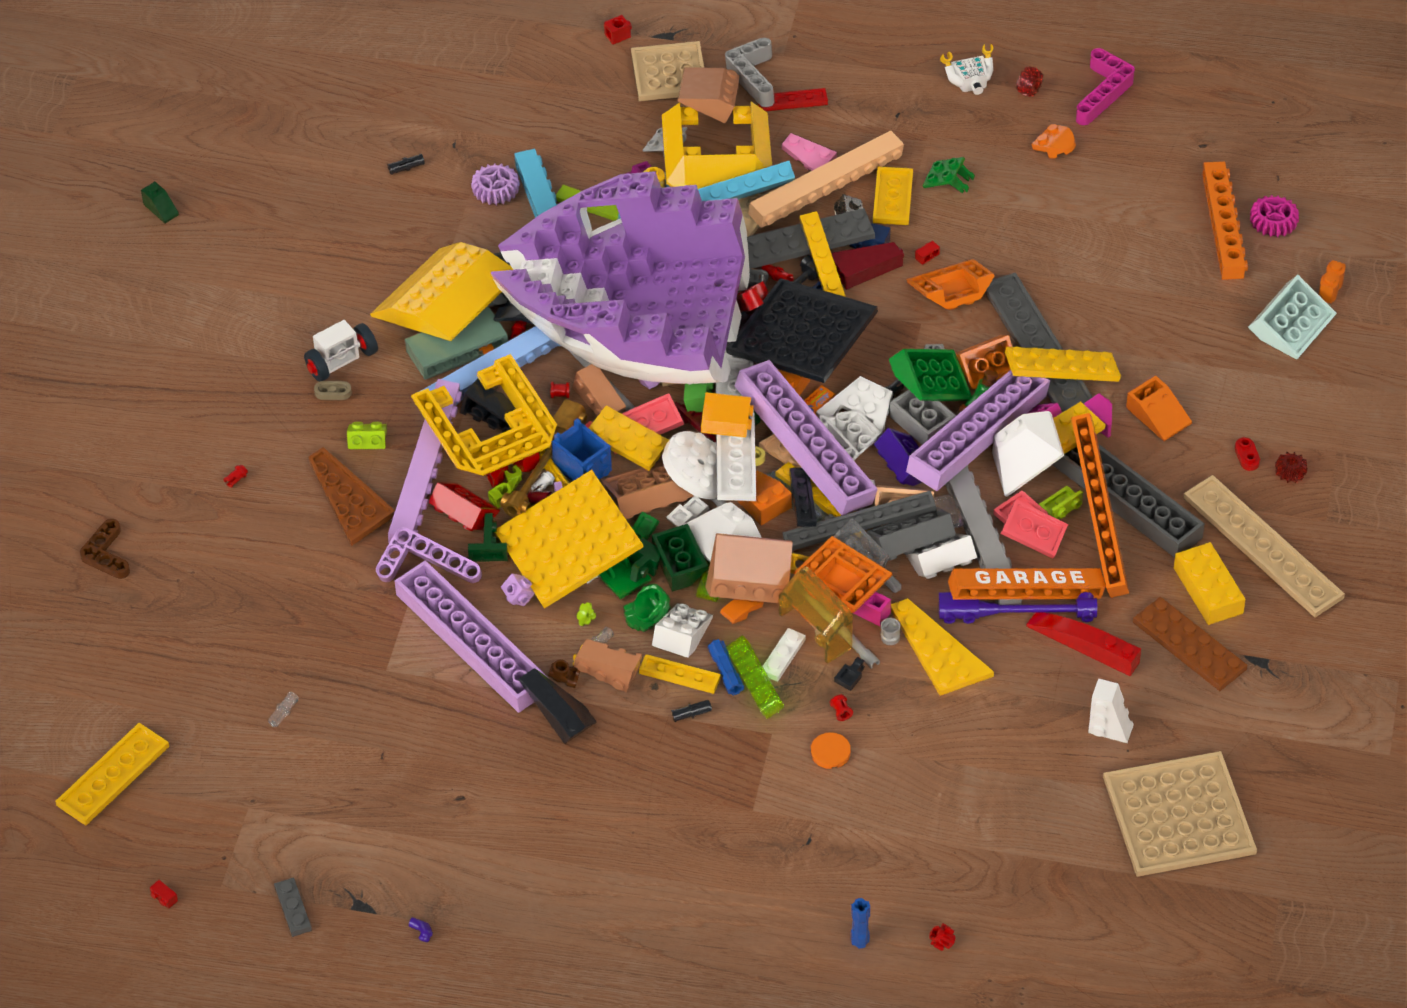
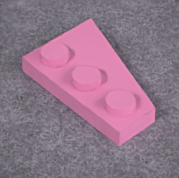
M792 133L782 143V150L795 160L803 163L807 170L813 171L837 157V152Z

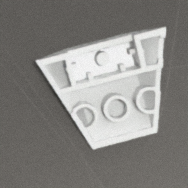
M860 410L836 413V416L831 417L819 416V420L853 460L881 436V432Z

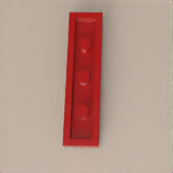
M818 88L774 93L775 102L769 107H762L757 103V106L764 111L828 105L826 89Z

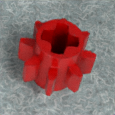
M942 923L941 927L935 926L929 935L930 940H932L930 944L940 951H943L944 947L947 949L951 948L956 939L953 934L955 930Z

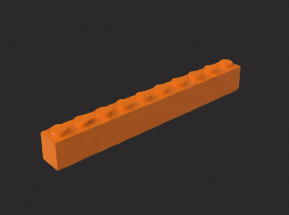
M1090 413L1071 417L1106 589L1110 598L1129 594L1094 422Z

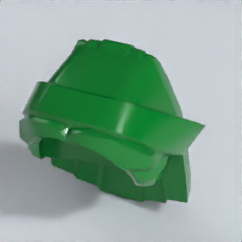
M657 584L644 586L638 592L634 602L623 606L627 625L632 629L641 630L642 632L656 625L671 608L668 594Z

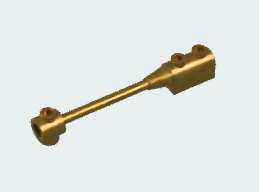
M565 399L553 417L557 423L554 435L556 433L561 435L574 426V420L577 418L581 423L585 424L588 418L585 408L577 402ZM552 443L521 490H515L511 494L504 493L500 506L507 515L516 517L522 512L526 513V510L530 508L529 499L526 495L551 458Z

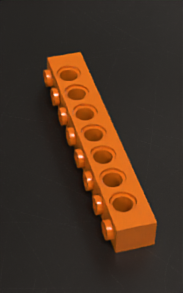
M1225 161L1204 162L1202 177L1222 280L1244 279V273L1248 271V262L1244 260L1245 247L1241 246L1243 237L1242 234H1239L1240 221L1236 220L1238 212L1237 207H1234L1235 195L1231 194L1232 181H1229L1230 170L1226 169Z

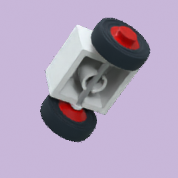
M342 320L313 336L315 349L307 351L304 354V359L309 372L320 382L329 378V373L360 358L358 347L365 355L371 356L378 351V344L374 334L366 324H358L352 329L345 320Z

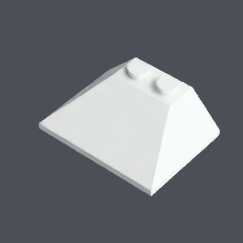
M1050 411L1022 414L994 435L992 454L1006 497L1064 456Z
M732 502L725 503L685 523L689 525L704 558L709 562L711 561L716 533L762 538L753 519Z

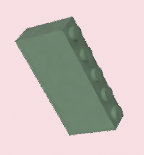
M486 307L452 341L421 332L406 338L405 345L406 352L426 380L478 359L484 355L482 351H479L480 347L492 343L495 349L508 342V336L499 321L495 322L493 320L495 315L490 308Z

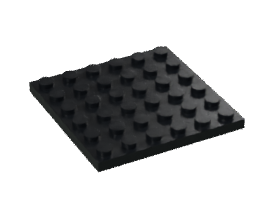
M780 278L763 300L764 304L755 310L738 332L736 341L730 342L727 346L726 352L729 355L756 363L770 360L779 370L825 383L877 314L878 308L875 305Z

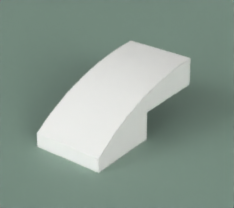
M693 496L684 506L679 504L667 516V519L678 527L705 514L709 507L701 499Z

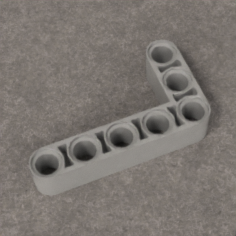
M768 38L754 40L725 53L726 69L733 70L740 75L739 84L762 107L772 106L775 102L773 86L754 67L757 64L770 60L773 56L771 40Z

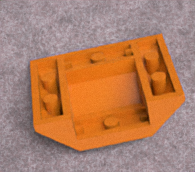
M971 259L906 280L908 284L928 299L945 309L953 310L960 305L973 304L976 300L981 299L992 282L994 273L976 260Z
M833 536L794 572L810 596L840 615L855 612L892 576L890 571Z

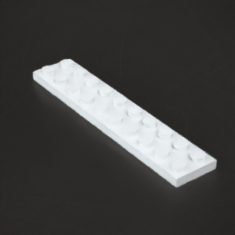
M727 358L730 365L728 381L716 383V394L742 396L735 387L737 376L740 370L753 366V362L743 358ZM754 410L753 417L749 416V419H752L751 430H747L746 437L716 434L717 500L756 501Z

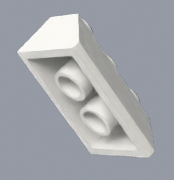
M958 533L950 537L949 541H938L932 543L931 547H920L915 549V552L906 554L918 576L926 577V579L937 576V572L942 570L943 572L951 571L958 564H961V566L972 563V559L977 558L971 536Z

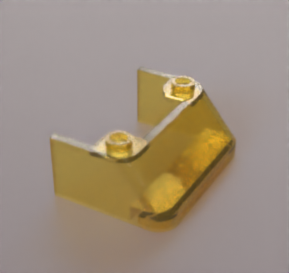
M808 567L801 568L779 594V615L782 617L795 609L815 629V641L820 647L822 646L825 649V662L828 664L852 649V613Z

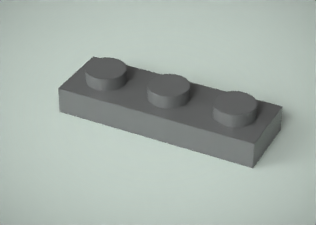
M290 878L274 883L291 936L294 937L312 931L295 879Z

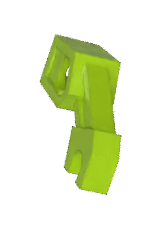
M517 465L513 466L514 473H509L507 470L504 471L507 483H501L488 491L489 501L497 508L501 507L500 503L504 493L511 494L516 490L519 482L522 481V471Z

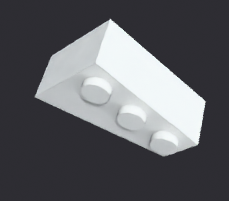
M1098 679L1092 695L1088 733L1128 743L1134 724L1128 717L1129 711L1123 704L1124 698L1118 683Z

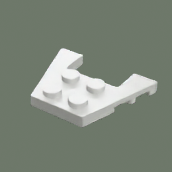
M860 376L817 410L816 414L818 417L820 415L831 417L836 416V413L841 408L847 411L860 410L882 435L883 430H885V422L889 414L893 392Z

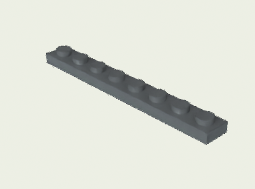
M930 490L821 521L816 524V527H800L782 532L784 540L793 542V551L825 542L831 536L839 538L937 509Z

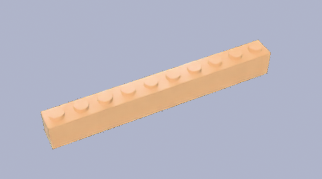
M889 131L750 202L748 215L761 228L771 225L776 220L785 218L790 213L800 210L803 206L814 203L817 199L829 195L832 191L838 188L841 189L846 184L858 180L861 176L870 174L878 167H883L892 160L899 159L902 156L904 144L892 131Z

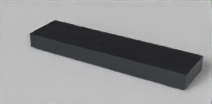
M790 468L789 476L797 527H816L817 519L810 477L803 468Z

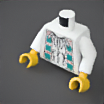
M984 44L982 53L985 55V58L978 56L950 63L953 57L952 53H947L948 59H945L944 54H942L940 61L946 65L945 71L948 80L957 87H960L963 92L973 91L975 95L981 94L983 88L987 87V81L991 79L993 73V58L990 55L993 51V45L990 44V51H986Z

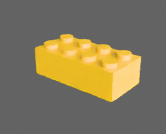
M1211 542L1175 554L1174 570L1208 625L1244 613L1246 599Z

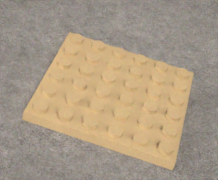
M1221 751L1103 773V779L1137 877L1256 855V845Z

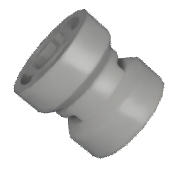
M886 618L881 622L880 638L886 645H895L900 640L901 625L897 619Z

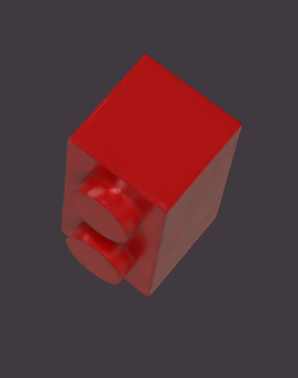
M933 240L926 243L915 251V259L924 265L940 255V246Z
M161 880L156 881L150 887V895L152 898L157 899L162 906H166L169 909L178 902L177 894Z

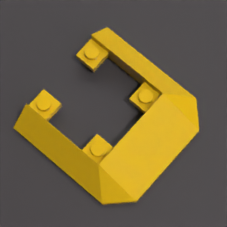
M751 102L750 106H735L733 109V123L751 124L752 146H736V154L701 155V147H683L682 125H698V111L691 107H680V103L662 114L666 184L670 187L697 185V188L700 189L772 166L768 113L753 102Z
M511 354L495 360L494 365L477 372V377L485 390L500 384L516 408L504 416L511 430L481 442L472 428L457 434L441 409L453 404V398L445 386L432 391L427 388L411 395V398L456 468L482 476L550 448L557 427V423Z

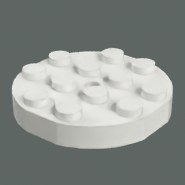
M683 431L673 435L667 442L662 454L663 464L669 476L679 487L696 497L716 499V442L709 440L702 433Z

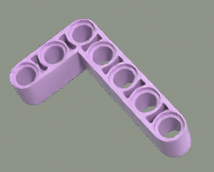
M405 527L397 529L376 567V573L380 580L390 582L396 576L408 552H411L470 583H476L482 577L481 569L477 563ZM403 534L409 535V539L405 542L399 540ZM419 543L426 544L423 550H417L416 547ZM393 551H399L400 555L397 558L393 559L390 557ZM436 552H443V556L440 559L433 557ZM459 560L460 565L453 568L450 566L452 561ZM390 568L391 571L388 575H382V569ZM470 569L477 570L475 576L467 575Z

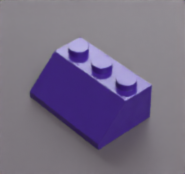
M887 428L874 443L878 449L877 453L886 460L887 467L897 475L896 479L901 484L915 486L922 483L906 472L909 457L919 448L918 444L911 435Z

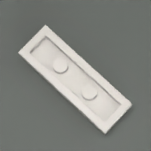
M788 628L760 669V674L778 682L805 642L806 635Z

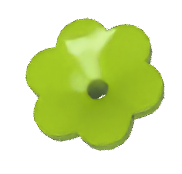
M589 602L580 605L577 613L580 626L589 625L591 620L596 618V613H594L592 604Z

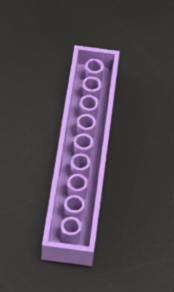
M768 360L740 370L735 383L736 389L742 396L751 397L750 405H754L755 412L841 516L872 505L877 492L876 486L773 363Z
M1010 370L913 452L909 457L906 472L935 491H938L993 443L996 433L1022 414H1027L1047 396L1050 380L1042 377L1013 376Z
M426 560L395 580L396 595L518 713L534 703L518 679L534 668L542 674L544 673Z

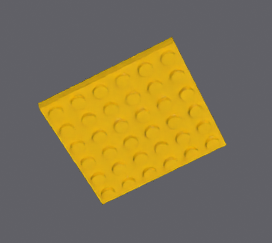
M592 470L526 510V513L522 512L520 515L504 523L495 532L501 543H507L508 554L521 574L532 583L530 587L544 609L644 547Z

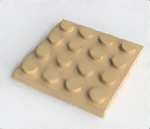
M700 41L631 48L639 101L677 98L684 68H704Z

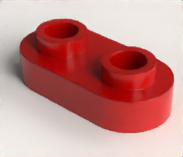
M1239 438L1235 443V452L1240 465L1247 471H1254L1260 464V457L1256 446L1250 438Z

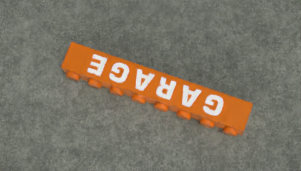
M1100 568L952 569L948 580L953 600L1077 599L1084 592L1092 593L1094 598L1101 599L1106 588Z

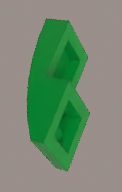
M641 512L632 529L640 540L642 538L648 540L660 521Z

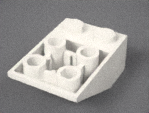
M677 603L655 625L652 646L688 658L696 650L713 615L708 614L704 610H696L686 604Z

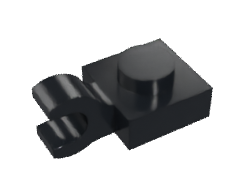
M857 657L851 666L845 664L834 677V682L851 691L862 678L861 672L865 668L862 664L865 660Z

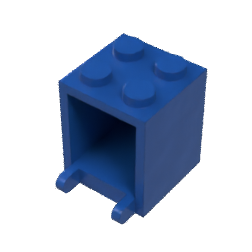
M578 418L574 420V426L561 435L559 433L554 435V440L551 441L553 462L571 481L576 480L590 470L594 472L599 480L612 471L611 446L581 423Z

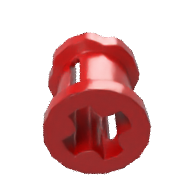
M551 382V398L566 397L569 399L570 382H566V384Z
M839 694L830 700V706L835 709L838 721H845L852 717L853 710L848 706L846 696Z

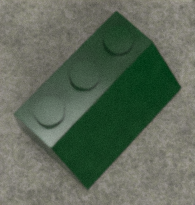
M688 524L652 534V544L657 547L660 553L659 564L672 592L691 586L708 569L707 562Z

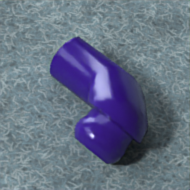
M414 917L410 919L409 927L421 932L419 940L429 942L430 937L433 935L430 925Z

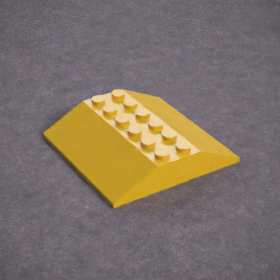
M459 242L439 248L370 315L380 320L452 341L502 292L495 284L491 272L513 270V268L487 249Z

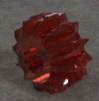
M1025 67L1024 71H1021L1020 76H1018L1016 89L1024 96H1035L1036 92H1039V88L1042 87L1041 84L1044 81L1043 74L1035 67Z
M1286 452L1285 455L1280 454L1275 462L1276 475L1280 476V480L1286 479L1287 483L1293 481L1296 484L1298 480L1302 481L1308 470L1307 459H1303L1302 454L1296 455L1295 452L1293 454Z

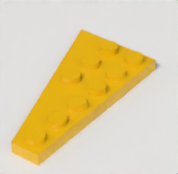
M908 598L891 604L893 616L900 622L901 630L940 696L994 677L993 670Z

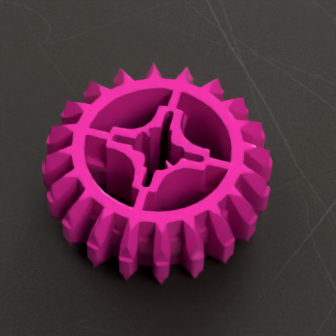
M1272 195L1270 197L1264 196L1262 199L1258 198L1257 202H1254L1250 210V223H1252L1253 228L1257 229V232H1262L1263 236L1268 234L1270 238L1272 235H1276L1277 238L1279 235L1285 237L1287 233L1291 234L1297 227L1299 212L1296 204H1293L1292 200H1286V196L1280 198L1279 195L1277 197Z

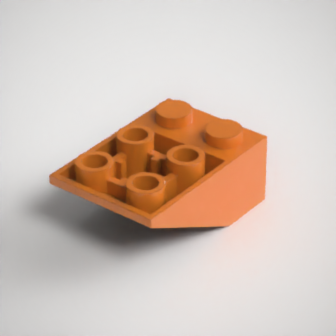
M1157 376L1152 377L1127 393L1126 408L1163 441H1166L1192 424V420L1170 388Z

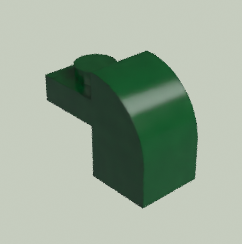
M644 538L640 540L644 547L630 555L629 562L633 564L630 579L634 582H638L642 577L645 578L648 573L654 577L658 570L660 553L654 544Z

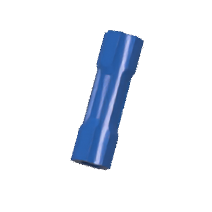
M719 639L712 641L708 645V651L720 671L727 693L733 696L740 694L744 690V684L732 664L724 641Z
M858 898L851 904V916L853 919L851 943L860 949L865 948L866 944L870 942L868 928L870 904L869 901Z

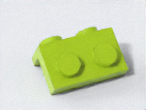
M353 422L349 424L347 430L348 449H385L387 424H382V422H372L371 424Z
M1065 486L1039 505L1048 512V515L1058 520L1063 519L1069 512L1078 509L1082 505L1083 492L1079 490L1075 493L1069 486Z

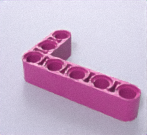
M1101 48L1091 51L1090 68L1106 77V79L1077 105L1076 122L1079 125L1085 126L1090 124L1131 87L1134 81V66Z

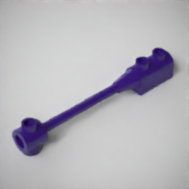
M939 592V619H944V622L947 624L954 623L955 619H963L965 623L971 624L975 622V619L998 613L1076 612L1077 618H1082V621L1086 623L1093 621V618H1097V598H1094L1093 594L1089 592L1081 593L1076 599V604L998 605L996 603L980 601L979 599L953 600L951 592Z

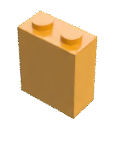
M706 392L701 433L746 437L747 430H751L752 419H749V416L753 417L754 405H750L751 397Z

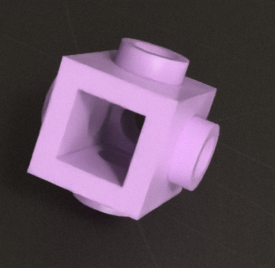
M513 573L501 586V589L507 596V601L513 605L525 606L535 594L530 587L532 583L525 576Z

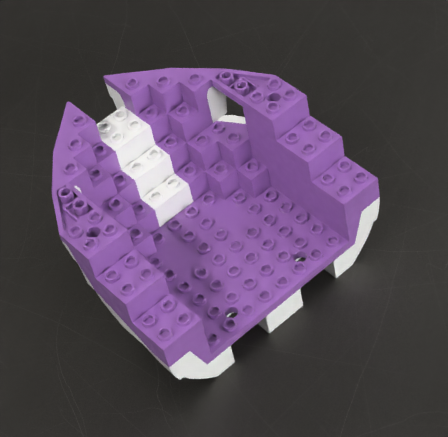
M656 171L620 174L585 189L541 213L498 245L503 258L513 268V270L491 272L499 290L546 336L592 365L624 377L651 382L707 384L728 381L730 365L725 349L727 342H735L737 339L742 316L736 300L739 290H747L750 278L747 231L738 198L702 201L697 185L661 188ZM616 205L620 219L592 231L587 207Z

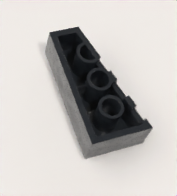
M477 379L465 392L460 413L463 415L468 413L473 416V420L477 422L482 420L488 423L489 428L493 430L500 429L504 433L511 430L504 416L516 408L503 393L497 392L493 388L485 390L480 380Z

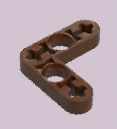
M107 519L81 548L80 556L85 564L115 578L123 579L130 574L128 562L106 551L121 532L118 520ZM98 539H105V542L102 544L95 543ZM104 559L110 560L108 564L100 563Z

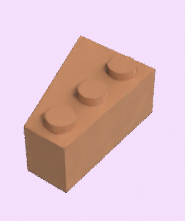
M590 364L577 371L572 389L591 408L596 416L600 414L606 405L621 414L624 413L626 405L600 368Z
M586 639L576 655L573 667L583 673L594 676L599 681L612 685L617 690L627 693L637 675L643 654L631 655L626 653V649L620 648L617 651L610 649L607 644Z

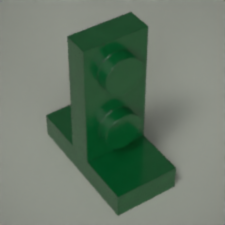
M485 513L484 543L468 544L469 560L473 562L508 561L507 543H497L496 536H493V533L497 532V521H493V513Z

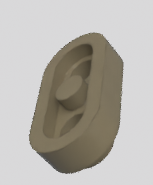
M320 381L314 386L315 396L320 400H346L352 395L351 385L345 381Z

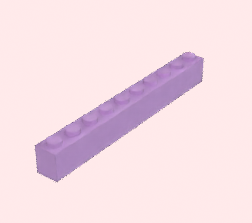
M438 379L435 389L445 386L453 398V404L441 408L453 425L451 420L457 414L458 407H456L457 402L460 403L462 398L460 384ZM424 420L388 532V543H390L397 529L401 527L418 533L417 527L421 526L423 521L422 511L426 510L428 505L427 495L432 493V479H436L438 474V468L436 467L438 463L441 464L443 453L441 452L443 446L426 420ZM403 534L399 540L405 542L409 539V535Z

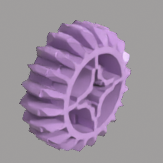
M494 163L493 166L487 164L486 168L481 167L480 170H476L471 183L472 191L477 200H481L482 203L487 202L489 205L495 203L496 206L498 203L504 205L505 201L510 202L511 198H515L520 186L518 175L514 169H510L508 165L504 167L502 163L500 165Z

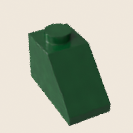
M154 181L141 189L143 205L163 223H167L179 215L168 193L157 182Z

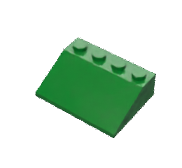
M902 349L889 359L895 377L920 401H968L972 397L955 351L952 349Z

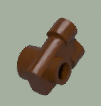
M559 659L551 664L548 677L553 678L556 682H563L567 686L575 688L581 671L575 667H569L565 660Z

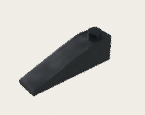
M536 668L518 679L564 744L597 723L585 705Z

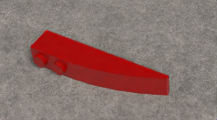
M1035 612L1026 624V627L1128 676L1132 675L1140 663L1141 648L1088 624L1044 612Z

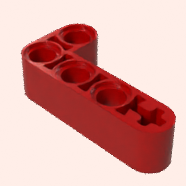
M764 281L737 294L736 300L740 312L751 311L764 304L763 300L769 293Z

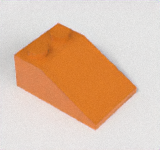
M757 470L756 501H738V503L762 526L792 508V493L780 481Z

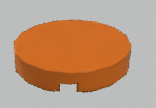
M821 734L811 744L812 759L820 767L832 769V767L839 768L846 764L850 758V744L840 734Z

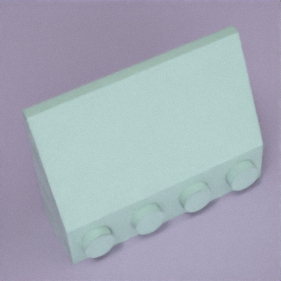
M1296 275L1286 283L1248 328L1261 341L1298 359L1337 313L1299 275Z

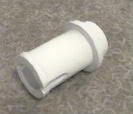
M549 471L543 472L541 477L532 485V491L538 486L539 488L535 491H543L548 485H552L555 480L554 476Z

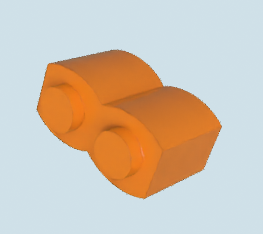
M1332 260L1327 265L1326 273L1321 278L1318 295L1327 303L1331 304L1336 300L1338 290L1343 285L1346 269L1344 263Z

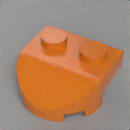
M1056 124L1048 126L1031 144L1033 150L1047 152L1049 158H1057V154L1063 152L1067 155L1076 147L1071 129Z

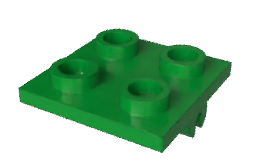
M964 157L938 160L933 163L922 186L923 188L950 184L961 193L964 190L968 192V185L964 184L956 174H959L967 181L970 178L974 180L975 175L963 165Z
M630 556L598 575L620 600L652 581L649 575L645 578L642 577L638 582L630 579L633 565L629 562Z

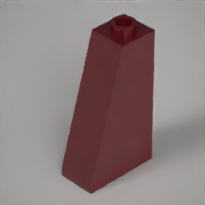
M895 242L831 253L841 284L846 290L902 267L904 258L903 250Z

